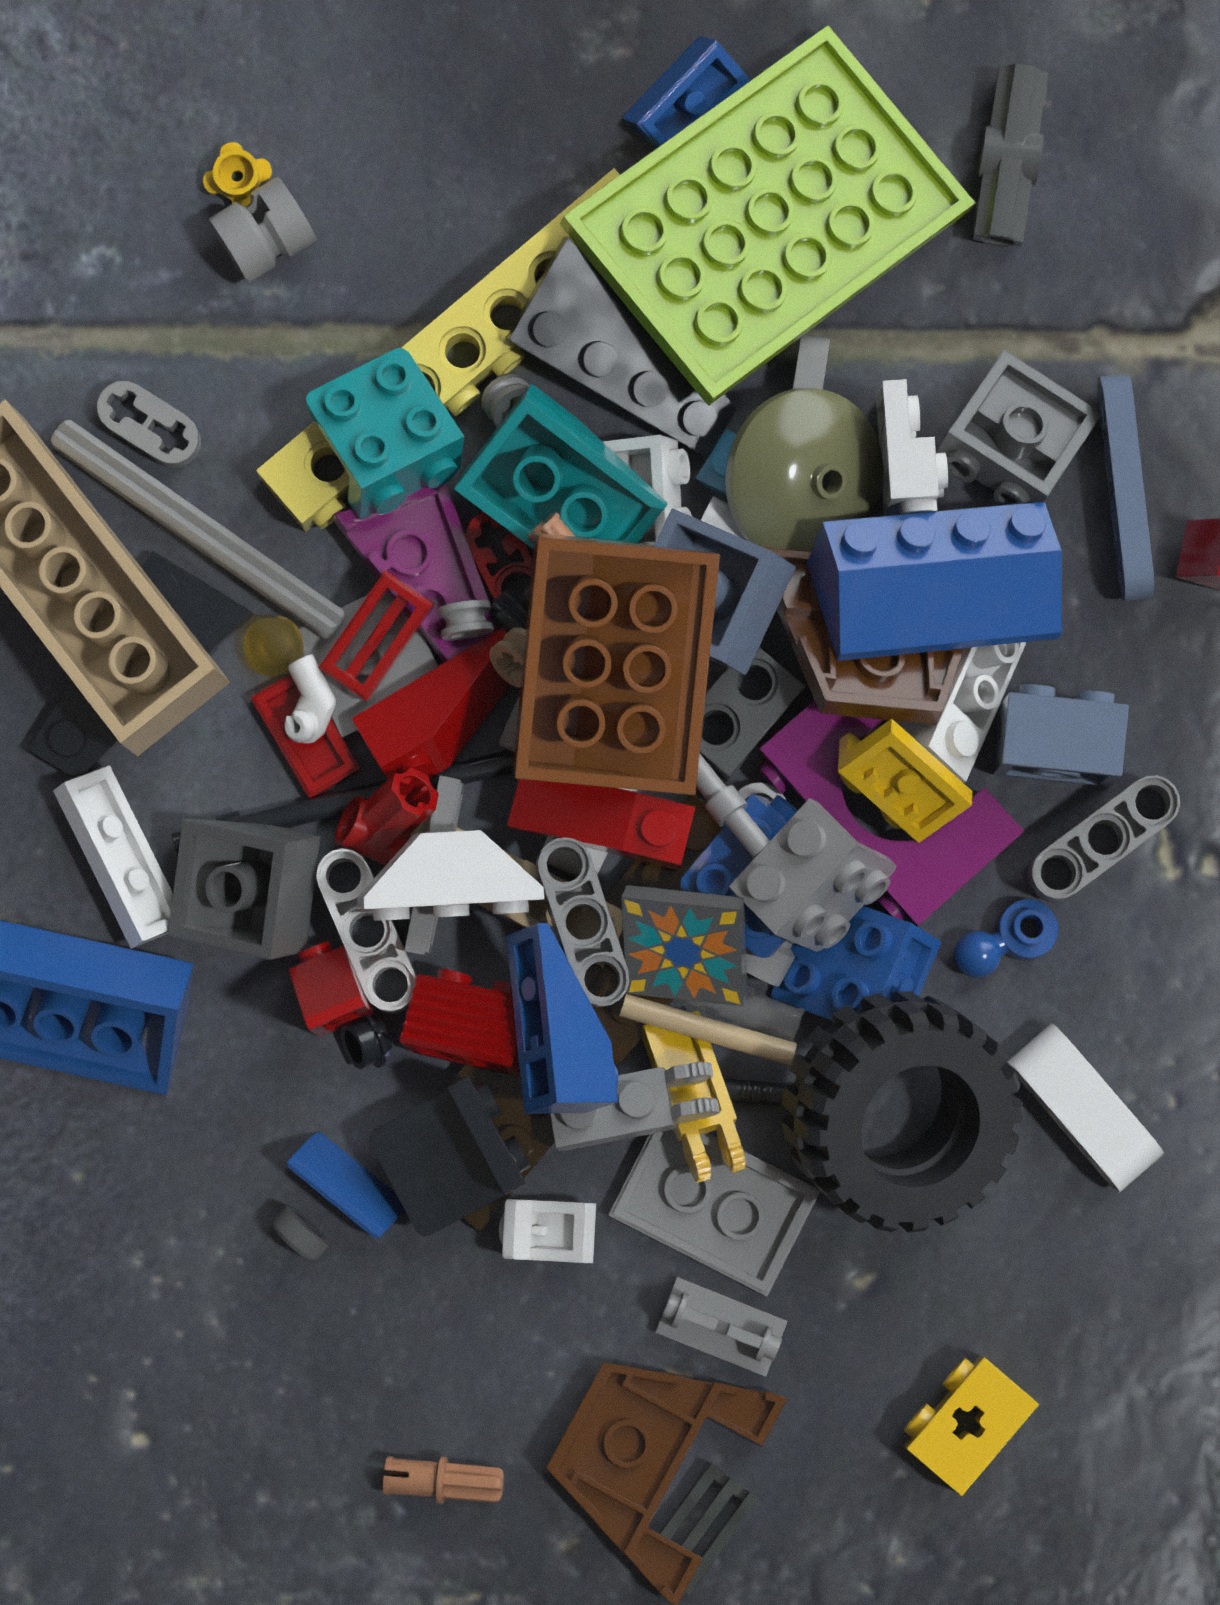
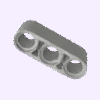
M1158 775L1141 778L1044 849L1033 859L1027 871V883L1032 893L1039 899L1049 903L1061 902L1077 893L1167 826L1177 816L1180 808V795L1175 785L1168 779ZM1151 789L1162 796L1165 810L1161 818L1150 820L1144 818L1138 812L1135 799L1139 791ZM1105 824L1115 831L1118 837V845L1113 854L1102 855L1096 853L1091 848L1088 842V833L1093 825ZM1058 859L1068 865L1071 871V880L1066 889L1054 890L1044 884L1041 878V868L1046 860Z
M568 837L557 838L549 842L538 855L535 865L536 875L539 883L544 887V900L558 943L591 1005L594 1007L609 1006L619 1001L627 992L630 981L628 968L591 855L587 848L578 840ZM564 849L576 855L580 863V871L576 879L563 883L551 877L547 870V860L554 851ZM584 906L595 912L599 926L592 938L581 940L569 933L565 920L567 913L572 908ZM594 963L607 964L616 973V988L607 997L595 996L585 986L584 977L586 970Z

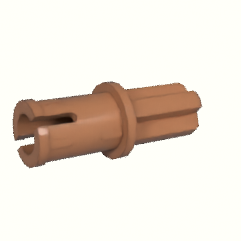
M387 1456L384 1470L388 1471V1475L406 1476L408 1478L384 1476V1495L398 1494L436 1498L437 1504H444L445 1499L497 1503L501 1500L503 1494L504 1474L503 1470L499 1467L448 1463V1457L444 1456L440 1457L439 1462L398 1459L393 1456Z

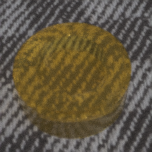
M270 616L256 620L248 627L244 636L243 648L245 657L250 666L261 675L273 677L288 673L287 667L303 656L304 645L302 635L297 626L286 617Z

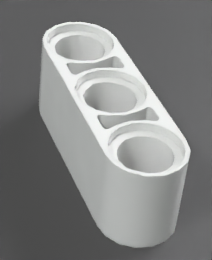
M343 848L333 850L325 855L318 865L316 875L318 886L362 989L370 1003L382 1012L392 1014L403 1012L409 1008V1001L413 995L417 975L407 952L404 951L405 947L393 920H382L385 929L384 936L373 947H360L353 941L352 929L355 922L363 916H373V909H358L357 897L375 878L372 870L364 858L355 851ZM352 862L360 868V883L351 892L339 893L334 891L329 884L330 871L338 863ZM386 970H399L407 977L408 987L405 995L395 1002H385L379 999L375 991V983L379 975Z
M1051 1023L1007 1061V1064L1015 1069L1020 1082L1100 1175L1117 1192L1120 1193L1164 1155L1162 1148L1071 1041L1054 1024Z

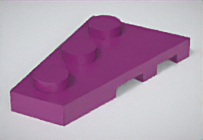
M446 483L437 488L426 486L408 495L398 508L386 514L375 512L359 520L354 510L350 509L334 515L332 520L378 579L385 570H388L403 583L408 584L416 592L435 603V606L418 631L443 663L499 630L497 623L490 617V611H487L485 613L486 620L492 622L494 626L492 633L464 640L450 641L441 638V630L446 628V622L444 619L438 618V608L461 601L488 600ZM389 588V594L395 599L398 594ZM410 602L407 603L403 612L408 618L416 606Z

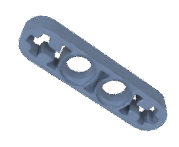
M1128 373L1098 376L1099 411L1102 412L1100 425L1120 595L1122 601L1153 599L1154 572L1131 378Z

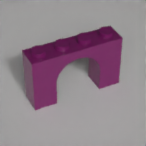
M814 700L759 749L758 755L764 763L758 770L780 794L789 789L802 805L809 798L818 802L858 843L889 857L896 864V869L889 877V887L876 902L887 915L910 922L918 927L1019 837L1024 830L984 787L972 798V806L920 843L916 840L893 841L870 833L854 819L845 803L842 793V778L838 772L839 740L848 732H851L862 741L884 720L820 714Z

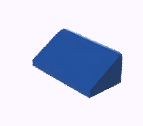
M700 36L625 113L623 119L649 145L657 149L742 88L751 79L717 40Z
M317 1132L313 1134L287 1162L289 1169L375 1239L383 1238L405 1211L393 1190L323 1133Z

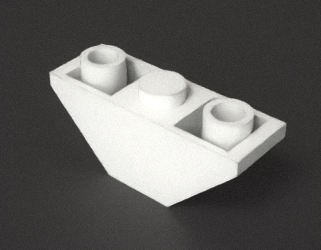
M481 830L413 834L357 897L358 909H373L374 921L410 919L409 907L433 906V917L469 916L470 903L488 902L493 903V914L529 912L528 900L544 899V887Z

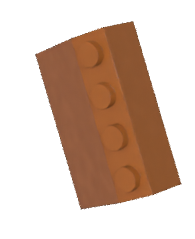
M535 533L512 767L515 778L689 795L696 794L720 554L594 538Z

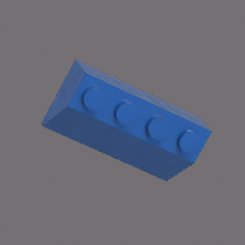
M1045 502L827 521L822 523L807 560L808 570L837 661L1059 639L1062 633V550Z
M0 920V1058L167 1095L188 1010L194 963Z

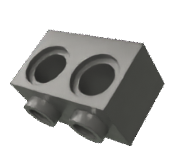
M760 647L748 671H759L768 678L771 689L768 695L762 699L750 700L741 695L737 688V680L742 675L741 673L719 663L711 671L718 680L706 693L703 719L711 715H719L726 718L732 726L733 735L726 743L721 745L709 744L701 737L700 754L709 766L727 782L805 689L803 683Z

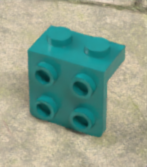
M394 349L310 391L306 396L307 411L349 474L348 503L359 520L375 512L378 514L389 513L398 508L408 495L426 486L429 488L440 487L450 481L457 474L458 470L461 469L464 435L410 353L405 349Z

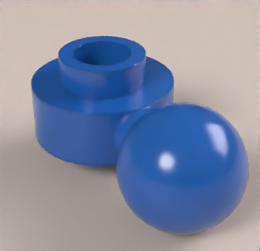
M1033 899L1019 900L1001 913L996 924L995 933L989 934L984 931H972L960 938L954 951L956 964L964 974L974 978H982L992 974L998 968L1001 957L1004 954L1021 961L1037 959L1048 952L1055 944L1058 936L1057 919L1052 910L1044 903ZM1028 918L1036 922L1038 926L1036 938H1028L1023 935L1020 930L1022 919Z

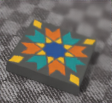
M626 885L621 898L625 962L630 980L627 994L743 1007L748 995L744 898Z

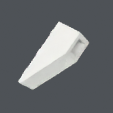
M1026 642L963 648L944 710L937 725L895 721L962 782H966Z

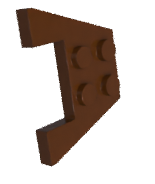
M764 547L775 552L796 567L777 607V612L820 714L881 720L893 719L894 721L937 725L944 710L963 648L837 661L807 566V560L811 552Z
M603 1362L545 1469L663 1598L672 1605H678L703 1558L649 1528V1523L706 1418L762 1447L787 1398L770 1392H759L732 1385L710 1383L672 1374Z

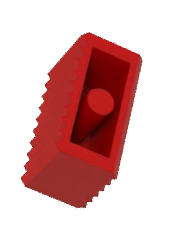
M438 969L436 978L418 974L416 985L413 988V995L409 1001V1009L406 1012V1021L403 1023L400 1043L412 1053L435 1057L440 1060L457 1062L463 1065L521 1077L511 983L494 981L491 990L471 985L473 979L471 976L454 970Z

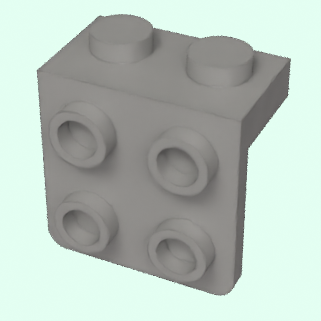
M809 798L729 887L738 897L744 898V903L775 935L817 952L837 944L850 928L849 921L863 905L873 903L884 894L889 887V877L894 873L896 864L889 857L858 843L818 802Z

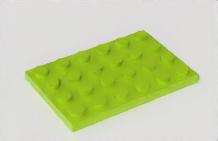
M828 25L563 216L560 226L709 406L967 214L975 202Z

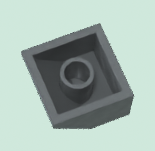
M183 819L168 935L269 960L305 951L321 836L269 824Z

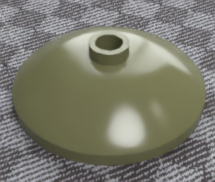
M798 388L784 391L769 398L758 406L742 424L728 456L725 477L726 496L730 513L738 530L747 541L763 548L811 552L823 522L873 517L880 500L884 474L879 440L863 412L839 394L815 388ZM829 472V483L824 490L822 479Z

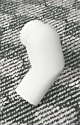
M313 654L300 658L287 667L301 696L292 716L286 717L284 729L287 736L294 742L308 744L315 742L325 733L336 706L335 696L321 669L318 668L319 665Z

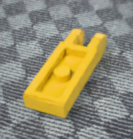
M699 1011L691 1012L700 1015ZM651 1025L643 1026L641 1029L642 1040L652 1069L664 1067L667 1070L673 1066L704 1061L712 1064L713 1078L699 1084L670 1088L673 1106L701 1097L718 1099L720 1114L706 1119L676 1124L677 1129H674L677 1141L682 1140L684 1156L694 1181L700 1183L711 1179V1164L700 1135L716 1130L722 1158L729 1171L734 1173L746 1169L745 1154L734 1124L737 1117L711 1043Z

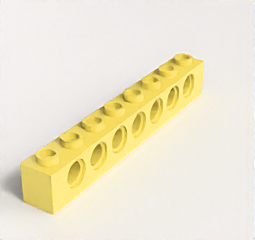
M615 168L401 347L410 353L428 382L434 386L435 393L448 412L450 411L454 416L461 414L481 395L477 389L480 384L493 373L497 377L510 373L525 358L521 348L505 340L510 330H502L496 327L491 321V317L494 311L503 305H513L522 311L536 286L535 281L538 274L546 269L563 237H568L573 242L560 226L563 216L617 178L620 174ZM457 343H471L480 351L478 360L472 366L458 368L447 360L449 350ZM315 422L310 424L256 470L260 480L305 532L315 524L320 529H324L334 522L332 520L334 515L347 509L343 500L348 497L349 474L346 469L340 478L331 482L321 481L314 476V466L321 457L336 455Z

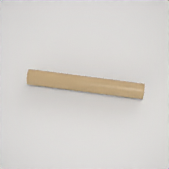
M625 994L619 1013L620 1017L791 1066L797 1043L630 994Z

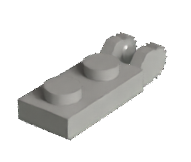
M704 1061L673 1066L667 1070L664 1067L618 1075L617 1103L587 1113H551L556 1148L559 1151H566L677 1129L676 1124L706 1119L720 1114L718 1099L701 1097L673 1106L670 1088L699 1084L713 1078L712 1064Z

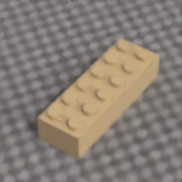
M6 399L0 403V587L117 740L136 756H139L227 686L230 681L27 420Z

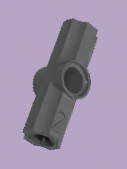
M1015 63L1013 65H999L990 126H985L980 151L977 177L981 178V185L973 223L972 239L983 242L986 245L1021 247L1023 244L1031 186L1036 185L1042 156L1044 134L1039 133L1042 114L1045 108L1049 72L1042 71L1035 66Z

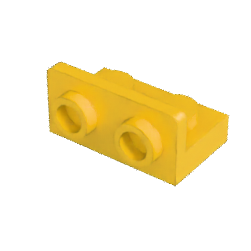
M893 719L887 721L862 741L851 732L840 738L838 772L843 782L853 792H862L879 807L883 817L892 827L896 829L902 828L918 843L972 806V790Z

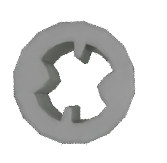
M506 374L499 376L486 387L482 395L481 407L485 415L493 421L496 427L511 410L509 409V400L514 398L512 400L513 407L529 386L526 380L519 375Z
M461 601L438 608V618L444 619L446 622V628L441 630V638L450 641L464 640L492 633L494 631L493 623L488 622L485 617V613L491 609L490 601Z

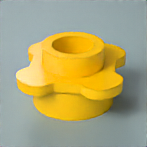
M230 142L221 147L220 156L216 159L213 170L206 172L203 177V184L208 193L212 195L221 194L230 199L232 204L237 202L247 206L250 204L251 192L258 189L262 183L271 179L272 168L266 159H255L249 152L244 151L239 143ZM237 171L243 174L242 180L238 182L232 179L233 173Z

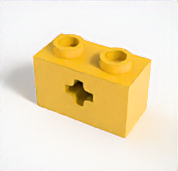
M980 1355L973 1363L963 1358L942 1383L949 1390L935 1409L927 1403L924 1404L903 1430L910 1436L903 1446L961 1496L964 1495L1039 1406V1403L990 1361ZM976 1406L980 1410L975 1416V1421L980 1426L978 1432L973 1435L970 1432L963 1431L957 1437L952 1433L958 1425L956 1419L952 1417L954 1411L960 1408L969 1412Z

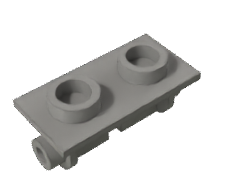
M677 1277L655 1333L766 1377L772 1360L774 1361L780 1347L781 1337L788 1321Z

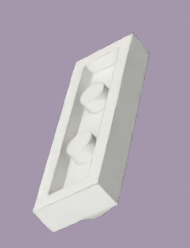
M110 765L61 784L53 792L130 948H135L167 935L169 932L173 892Z

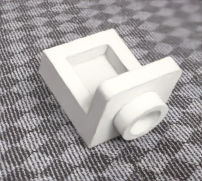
M507 1199L505 1202V1212L499 1223V1238L503 1245V1258L593 1263L596 1204Z

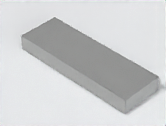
M445 776L439 777L437 786L439 796L436 810L431 816L428 833L456 832L465 788L460 779ZM433 906L413 907L405 952L427 957L428 954H431L439 918L433 917Z

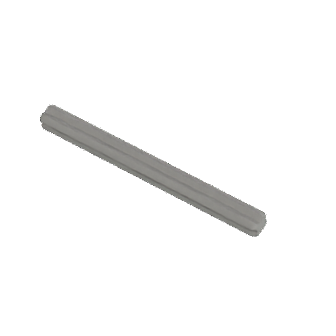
M65 420L55 430L50 440L54 450L317 634L329 639L341 627L345 616L340 607L75 422Z

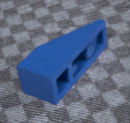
M537 923L507 935L524 1114L587 1113L617 1103L618 1071L613 1061L612 1042L549 924Z

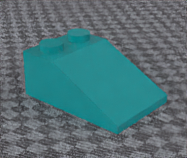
M532 383L463 470L454 490L532 549H534V542L529 540L528 534L540 522L546 523V518L554 512L560 515V519L576 537L637 544L668 504L578 418Z

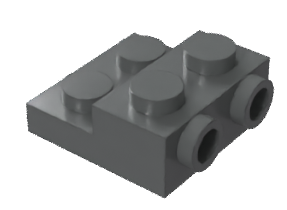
M1004 350L947 433L936 453L946 452L948 473L962 482H972L976 479L993 490L994 500L999 506L1045 502L1102 415V412Z

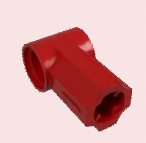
M410 767L402 774L394 773L368 800L360 796L352 798L338 822L335 842L342 847L353 850L386 866L410 839L411 833L436 810L439 793L432 787L429 776L417 769Z

